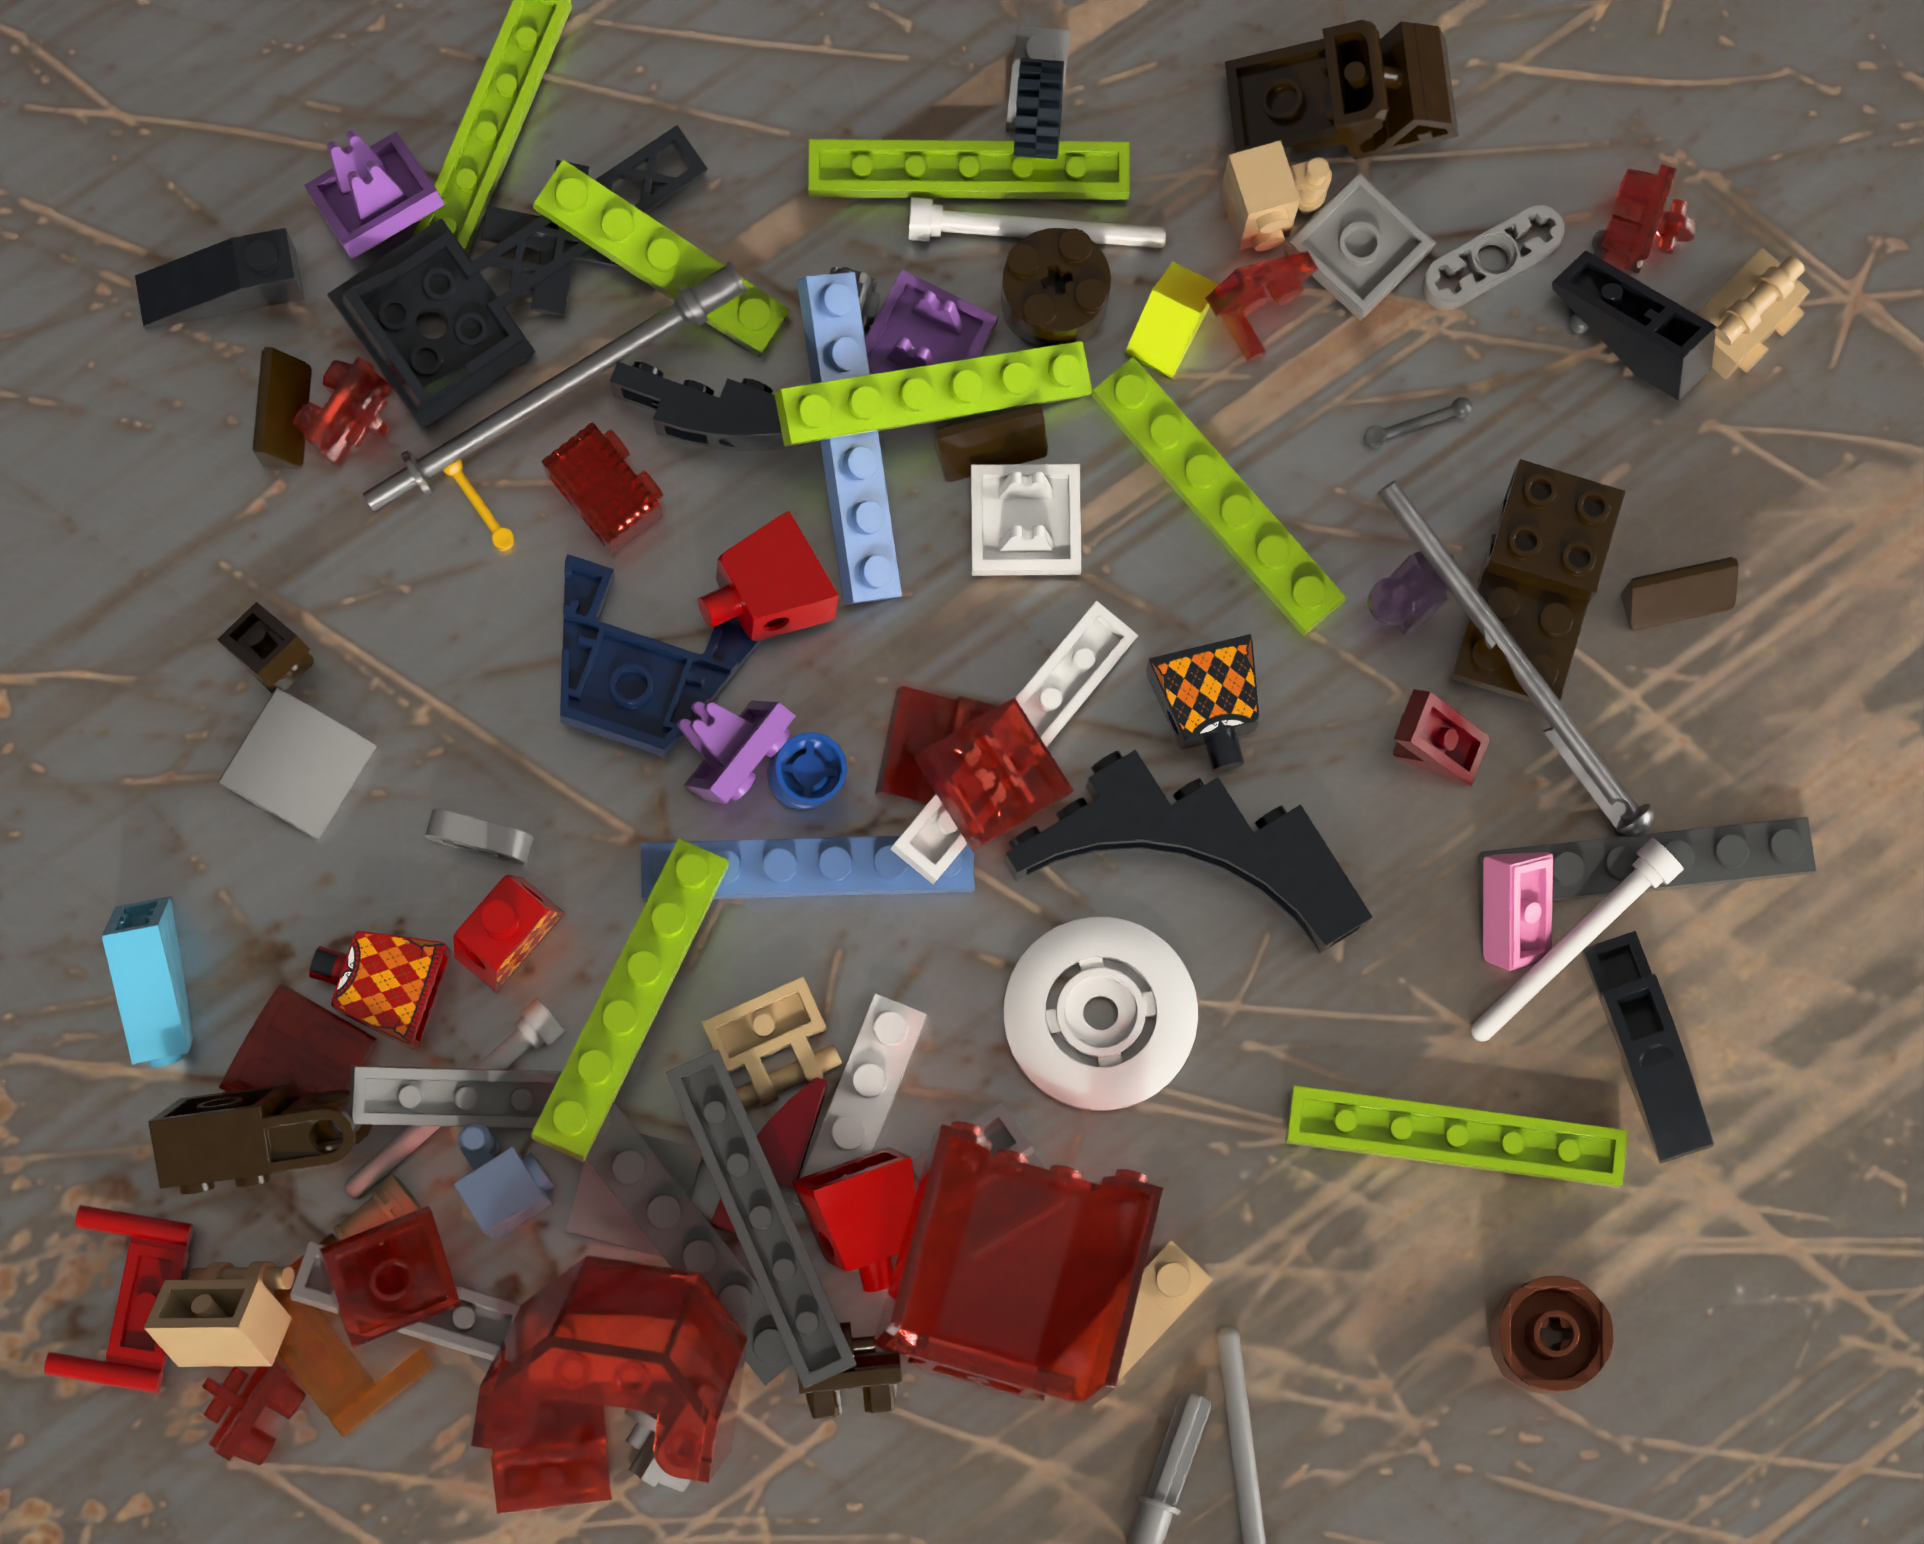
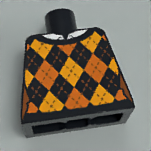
M1251 634L1149 658L1146 668L1148 680L1181 749H1188L1206 745L1213 772L1227 771L1243 765L1244 759L1238 736L1255 732L1259 724V707Z

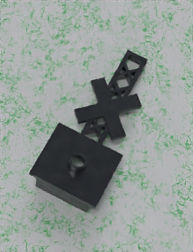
M676 125L596 178L595 181L611 191L613 183L619 179L642 183L639 203L634 206L646 214L704 175L708 168L681 129ZM671 144L689 168L678 177L654 173L657 154ZM556 160L554 172L562 162L561 160ZM568 162L588 175L590 166ZM646 162L645 171L635 169ZM652 185L661 187L650 195ZM487 206L481 240L498 244L472 261L441 218L329 292L327 296L420 428L424 429L535 354L536 351L505 309L507 306L534 289L530 310L564 316L574 261L582 260L624 268L544 215L537 216ZM515 249L514 259L504 257ZM524 249L540 252L538 264L522 261ZM487 267L511 271L508 290L498 297L480 273ZM520 273L530 275L519 282ZM426 312L439 313L445 319L447 331L436 339L424 337L416 327L417 318Z

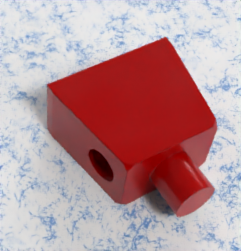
M788 511L722 553L717 560L716 571L719 589L698 598L700 612L710 628L737 617L748 638L752 641H760L834 620L839 595L791 512Z
M887 1147L793 1180L792 1183L796 1195L826 1261L844 1271L858 1269L865 1292H878L894 1286L896 1278L890 1257L913 1249L918 1243L911 1156Z

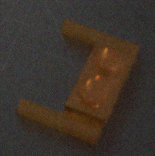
M330 1233L318 1243L341 1251L346 1250L333 1233ZM304 1255L289 1266L294 1270L295 1279ZM292 1288L277 1289L272 1294L292 1317L277 1354L322 1413L330 1419L332 1425L343 1438L435 1366L426 1352L420 1348L379 1382L375 1383L319 1308L291 1300L290 1293Z

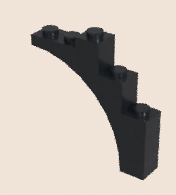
M1136 749L1122 757L1119 751H1115L1095 763L1091 767L1094 775L1088 778L1086 786L1093 801L1087 804L1084 797L1068 804L1056 813L1059 821L1040 832L1037 826L1023 831L1009 842L1012 850L1005 854L1004 864L1015 881L1053 863L1096 852L1143 850L1184 856L1222 869L1259 890L1293 919L1319 954L1365 927L1373 917L1301 804L1289 812L1285 810L1283 805L1271 810L1255 822L1259 829L1256 832L1252 831L1219 777L1207 784H1204L1201 778L1188 783L1173 794L1176 802L1171 805Z

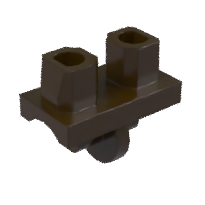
M840 1322L839 1325L857 1366L806 1389L803 1388L798 1376L799 1393H806L812 1418H832L841 1415L840 1390L862 1387L865 1412L880 1413L895 1410L897 1384L902 1383L899 1350L876 1352L875 1335L852 1338L851 1322Z

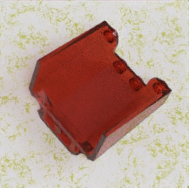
M953 1121L950 1126L941 1124L932 1137L873 1344L883 1350L909 1356L908 1363L919 1369L1024 1399L1044 1401L1046 1395L1076 1405L1094 1406L1114 1391L1117 1386L1163 1188L1148 1184L1149 1177L1145 1174L1128 1169H1117L1115 1176H1105L1097 1184L1082 1180L1083 1173L1071 1167L1052 1165L1050 1170L1028 1164L1029 1158L1027 1156L1005 1149L996 1150V1153L992 1154L993 1143L983 1137L985 1131L977 1125L961 1121Z
M587 1255L525 1301L519 1308L480 1385L471 1446L510 1451L524 1445L531 1438L536 1427L540 1395L658 1413L653 1452L659 1467L670 1476L709 1483L732 1450L748 1336L737 1321L734 1322L712 1292V1287L701 1272Z

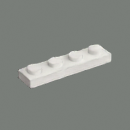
M874 995L801 1178L873 1153L927 1018L926 1013L883 996ZM795 1192L791 1202L802 1207Z

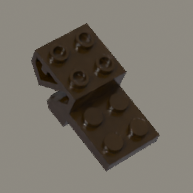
M1358 20L1322 29L1323 39L1225 61L1235 153L1281 140L1286 157L1345 144L1354 159H1360L1459 136L1446 39L1439 26L1401 21L1380 39L1379 31L1373 22Z
M1520 459L1514 469L1501 505L1497 532L1491 535L1477 580V590L1561 702L1587 608L1597 593L1626 491ZM1468 617L1451 679L1534 704L1516 680L1502 650L1497 644L1492 649H1489L1485 644L1484 636L1471 618Z

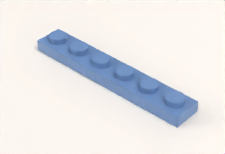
M855 272L811 275L797 279L812 384L870 375ZM878 431L821 440L844 605L902 597Z
M900 836L689 842L729 860V868L713 899L974 892L973 837L934 885L890 850ZM676 842L641 843V898L643 901L648 900Z

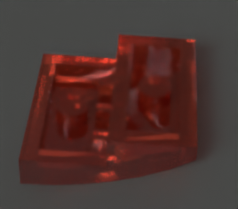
M906 686L899 687L895 694L875 794L926 806L1007 708L962 696L951 699Z
M1015 697L973 719L963 729L923 749L914 757V760L972 852L1015 829L1074 791Z
M280 984L247 1034L219 1088L225 1092L290 1084L291 1095L350 1089L351 1065H365L377 1038L286 985Z
M602 1381L488 1393L486 1398L493 1452L491 1455L497 1514L612 1500Z

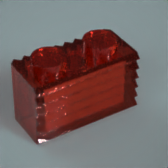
M592 422L585 429L580 430L575 436L571 437L568 442L563 443L549 456H546L541 463L549 480L552 481L575 512L579 514L607 551L613 555L663 517L658 500L664 495L645 470L636 475L624 461L630 456V453L620 438L611 429L602 434Z

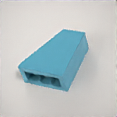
M171 897L116 906L104 929L102 940L131 1062L136 1064L148 1061L150 1067H162L176 1063L182 1059V1054H188L194 1034Z

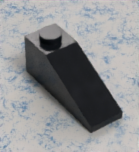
M286 228L233 237L135 275L142 322L145 329L305 299L296 249Z
M1585 250L1552 281V289L1636 376L1676 400L1680 401L1712 369L1716 336L1715 329L1717 326Z

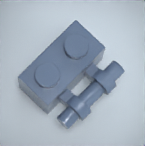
M472 1123L461 1130L458 1136V1144L474 1171L453 1185L483 1233L497 1241L553 1205L546 1192L553 1188L554 1185L538 1159L532 1153L523 1157L514 1147H511L497 1156L499 1152L498 1139L486 1126L480 1123Z

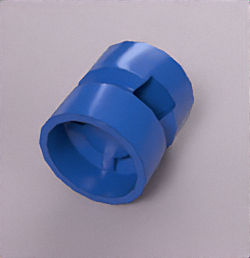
M816 732L800 733L787 740L783 747L771 757L767 769L768 786L775 798L786 807L797 810L814 809L834 797L844 785L847 774L846 757L839 744L827 735Z

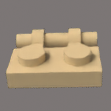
M804 976L701 1022L713 1050H719L728 1073L730 1074L743 1067L747 1069L751 1082L735 1088L744 1109L758 1102H761L763 1106L778 1100L776 1094L805 1081L809 1084L816 1077L824 1079L823 1073L843 1065L834 1044L813 1053L807 1038L827 1030ZM791 1046L797 1061L767 1074L761 1059Z

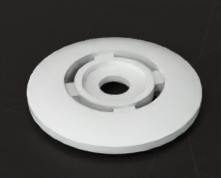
M1087 917L1072 920L1053 928L1037 939L1021 956L1012 971L1006 988L1003 1005V1023L1006 1039L1015 1061L1036 1087L1055 1100L1075 1108L1091 1111H1112L1136 1105L1154 1096L1168 1085L1181 1070L1195 1040L1198 1024V1003L1188 970L1176 952L1158 935L1141 925L1124 919ZM1073 965L1078 966L1080 973L1071 978L1062 989L1057 1002V1008L1046 1010V1000L1049 991L1058 977ZM1094 997H1106L1116 1005L1118 1017L1114 1025L1108 1029H1094L1085 1021L1084 1007ZM1145 1017L1154 1018L1156 1020L1155 1027L1146 1046L1132 1059L1123 1063L1121 1052L1127 1050L1137 1040L1143 1029Z

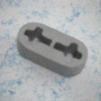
M444 809L432 810L425 837L434 842L519 865L526 864L534 838L532 835L515 828Z

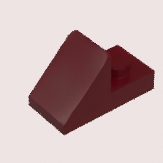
M1413 689L1394 740L1397 742L1393 755L1399 760L1459 784L1472 787L1491 737L1432 692Z

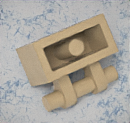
M1281 140L1229 154L1220 194L1238 250L1254 247L1255 251H1265L1281 245L1285 238L1290 236L1297 210L1301 214L1311 215L1323 206L1327 195L1326 191L1332 179V172L1326 160L1318 157L1304 163L1289 166Z
M1762 247L1696 313L1717 326L1715 329L1716 336L1712 368L1725 380L1738 367L1747 373L1769 350L1763 342L1774 331H1777L1783 337L1805 314L1799 308V305L1810 290L1797 279L1805 271V268L1796 257L1788 256L1782 263H1779Z
M254 1261L248 1267H234L230 1262H211L206 1268H193L189 1273L188 1280L164 1281L144 1329L178 1367L272 1366L292 1320V1317L272 1294L277 1289H290L293 1287L295 1282L294 1270L289 1266L277 1267L272 1261Z

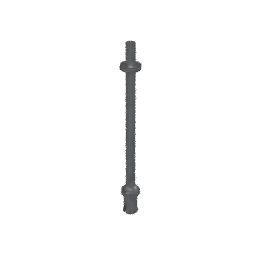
M731 262L726 263V266L691 287L684 284L677 288L679 294L675 296L673 304L420 459L417 460L408 450L403 452L401 456L406 467L363 493L373 511L378 510L417 485L420 486L427 496L433 492V487L429 480L433 475L617 364V361L624 360L684 322L689 324L697 322L699 326L707 322L706 315L740 294L748 292Z

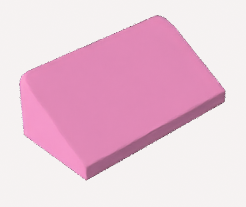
M1549 852L1495 854L1484 857L1483 957L1486 962L1511 971L1536 964L1552 949L1553 854Z

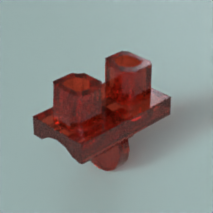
M1661 164L1656 175L1645 171L1627 169L1623 176L1616 201L1642 209L1639 222L1612 214L1601 243V247L1627 258L1623 269L1639 274L1643 261L1649 257L1656 234L1661 237L1658 250L1665 254L1673 253L1676 242H1688L1694 239L1697 225L1694 221L1685 217L1688 207L1687 202L1674 199L1670 211H1663L1677 169Z
M357 357L353 364L333 360L323 375L322 385L332 393L325 406L321 408L311 402L304 404L293 419V424L304 434V438L327 461L337 466H340L352 446L357 448L360 446L368 433L383 439L389 431V427L378 417L388 404L385 397L392 387L375 372L374 366L370 362L360 357Z
M274 1361L272 1366H258L240 1394L237 1392L249 1374L239 1367H233L223 1384L209 1376L207 1377L202 1387L214 1395V1398L203 1415L211 1421L218 1423L228 1406H232L209 1441V1445L215 1448V1453L229 1461L235 1455L242 1460L259 1466L262 1465L273 1448L276 1438L254 1425L264 1407L267 1406L290 1419L306 1396L303 1390L286 1376L287 1371L280 1363Z

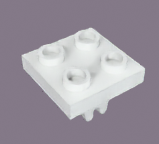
M1080 464L971 465L972 576L1081 575Z

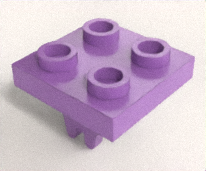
M354 130L348 131L346 138L349 144L346 148H340L335 141H331L327 145L333 168L304 185L316 207L351 260L445 205L437 189L397 132L369 147Z
M901 270L865 337L869 373L871 375L978 358L998 323V316Z
M751 700L739 716L713 702L706 704L698 701L693 702L691 709L698 715L699 720L689 721L688 719H680L677 722V726L704 760L683 786L701 800L725 804L731 798L737 801L754 783L756 774L752 771L765 754L768 757L774 756L787 742L791 735V731L787 727L796 716L780 702Z

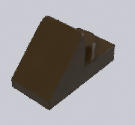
M255 602L217 639L271 694L275 688L285 692L314 663V658L309 653V647L258 602Z

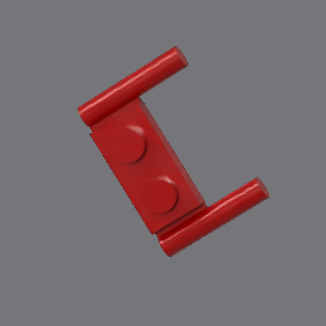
M80 1205L75 1220L77 1228L131 1236L106 1353V1361L49 1352L45 1361L44 1374L158 1394L163 1380L164 1365L167 1366L169 1356L148 1334L144 1326L164 1281L185 1279L190 1254L187 1250L192 1239L193 1224Z

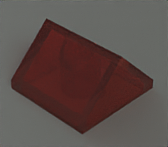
M429 1206L319 1249L321 1272L353 1348L461 1305L434 1216Z

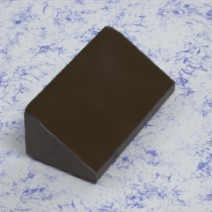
M264 347L261 353L252 450L263 467L298 469L302 467L304 462L312 369L305 361L273 347Z
M1035 403L937 429L935 432V448L944 479L947 482H953L971 477V465H1014L1046 457L1048 455V442L1041 404Z
M1728 557L1632 578L1621 593L1629 627L1631 630H1640L1731 610L1736 603L1739 568L1737 558Z

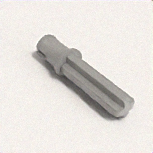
M1183 1392L1179 1396L1144 1496L1139 1494L1136 1500L1141 1502L1127 1544H1163L1173 1515L1179 1516L1181 1510L1177 1509L1176 1506L1212 1408L1211 1402L1206 1398L1190 1392Z

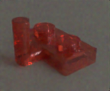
M1308 251L1237 268L1205 298L1215 316L1221 315L1248 363L1263 357L1266 354V350L1245 315L1259 309L1265 303L1274 301L1276 306H1281L1302 294L1304 291L1302 283L1318 270Z

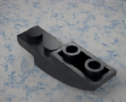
M617 361L610 379L614 397L655 411L653 422L656 434L693 445L737 451L779 450L820 442L815 441L784 446L775 395L772 394L773 390L766 384L754 379L744 378L740 383L727 378L720 398L713 396L714 390L700 382L684 380V383L680 384L663 378L664 373L658 368L639 361H635L632 366Z
M1636 931L1584 948L1582 950L1584 961L1621 1054L1622 1067L1659 1163L1662 1164L1713 1147L1712 1135L1679 1035L1657 976L1651 972Z

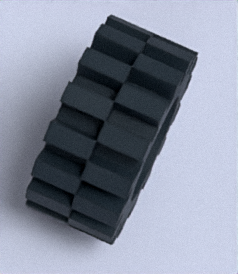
M1021 58L1015 116V157L1058 159L1064 61Z

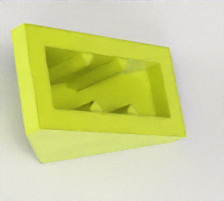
M1172 262L1152 289L1124 356L1130 359L1134 357L1140 364L1172 379L1218 293L1220 284Z

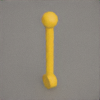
M461 459L443 469L442 471L445 474L454 477L493 533L492 542L494 546L500 551L509 550L514 544L512 532L507 528H502L461 470Z

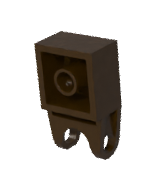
M290 1084L180 1098L148 1121L159 1187L163 1189L179 1186L181 1194L205 1192L215 1188L214 1182L235 1179L237 1187L255 1186L270 1181V1174L338 1162L352 1151L354 1145L359 1144L371 1133L374 1125L361 1124L360 1129L356 1131L353 1119L348 1113L335 1107L340 1103H349L350 1090L344 1089L291 1095ZM333 1122H335V1123H337V1124L339 1125V1127L341 1128L342 1132L339 1131V1130L335 1127V1125L333 1124Z

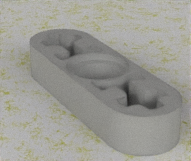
M1534 205L1436 259L1429 266L1423 279L1422 291L1425 299L1437 309L1454 310L1549 257L1556 251L1564 236L1565 226L1562 217L1555 209L1549 206ZM1531 222L1538 228L1546 225L1550 229L1545 243L1539 236L1534 237L1523 244L1519 253L1516 242L1528 234ZM1488 245L1502 248L1508 257L1507 266L1500 270L1487 269L1479 260L1480 249ZM1466 264H1468L1470 274L1459 281L1455 289L1456 293L1453 294L1449 288L1439 290L1436 287L1441 277L1440 273H1443L1445 277L1450 279L1462 273Z

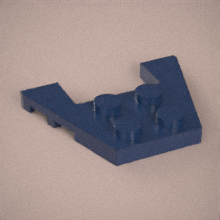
M567 554L564 570L560 721L563 724L666 757L684 735L677 726L678 720L688 719L693 721L698 718V715L692 711L691 704L695 701L704 704L711 702L762 640H750L737 617L715 626L705 652L697 654L600 622L598 618L614 580V569Z

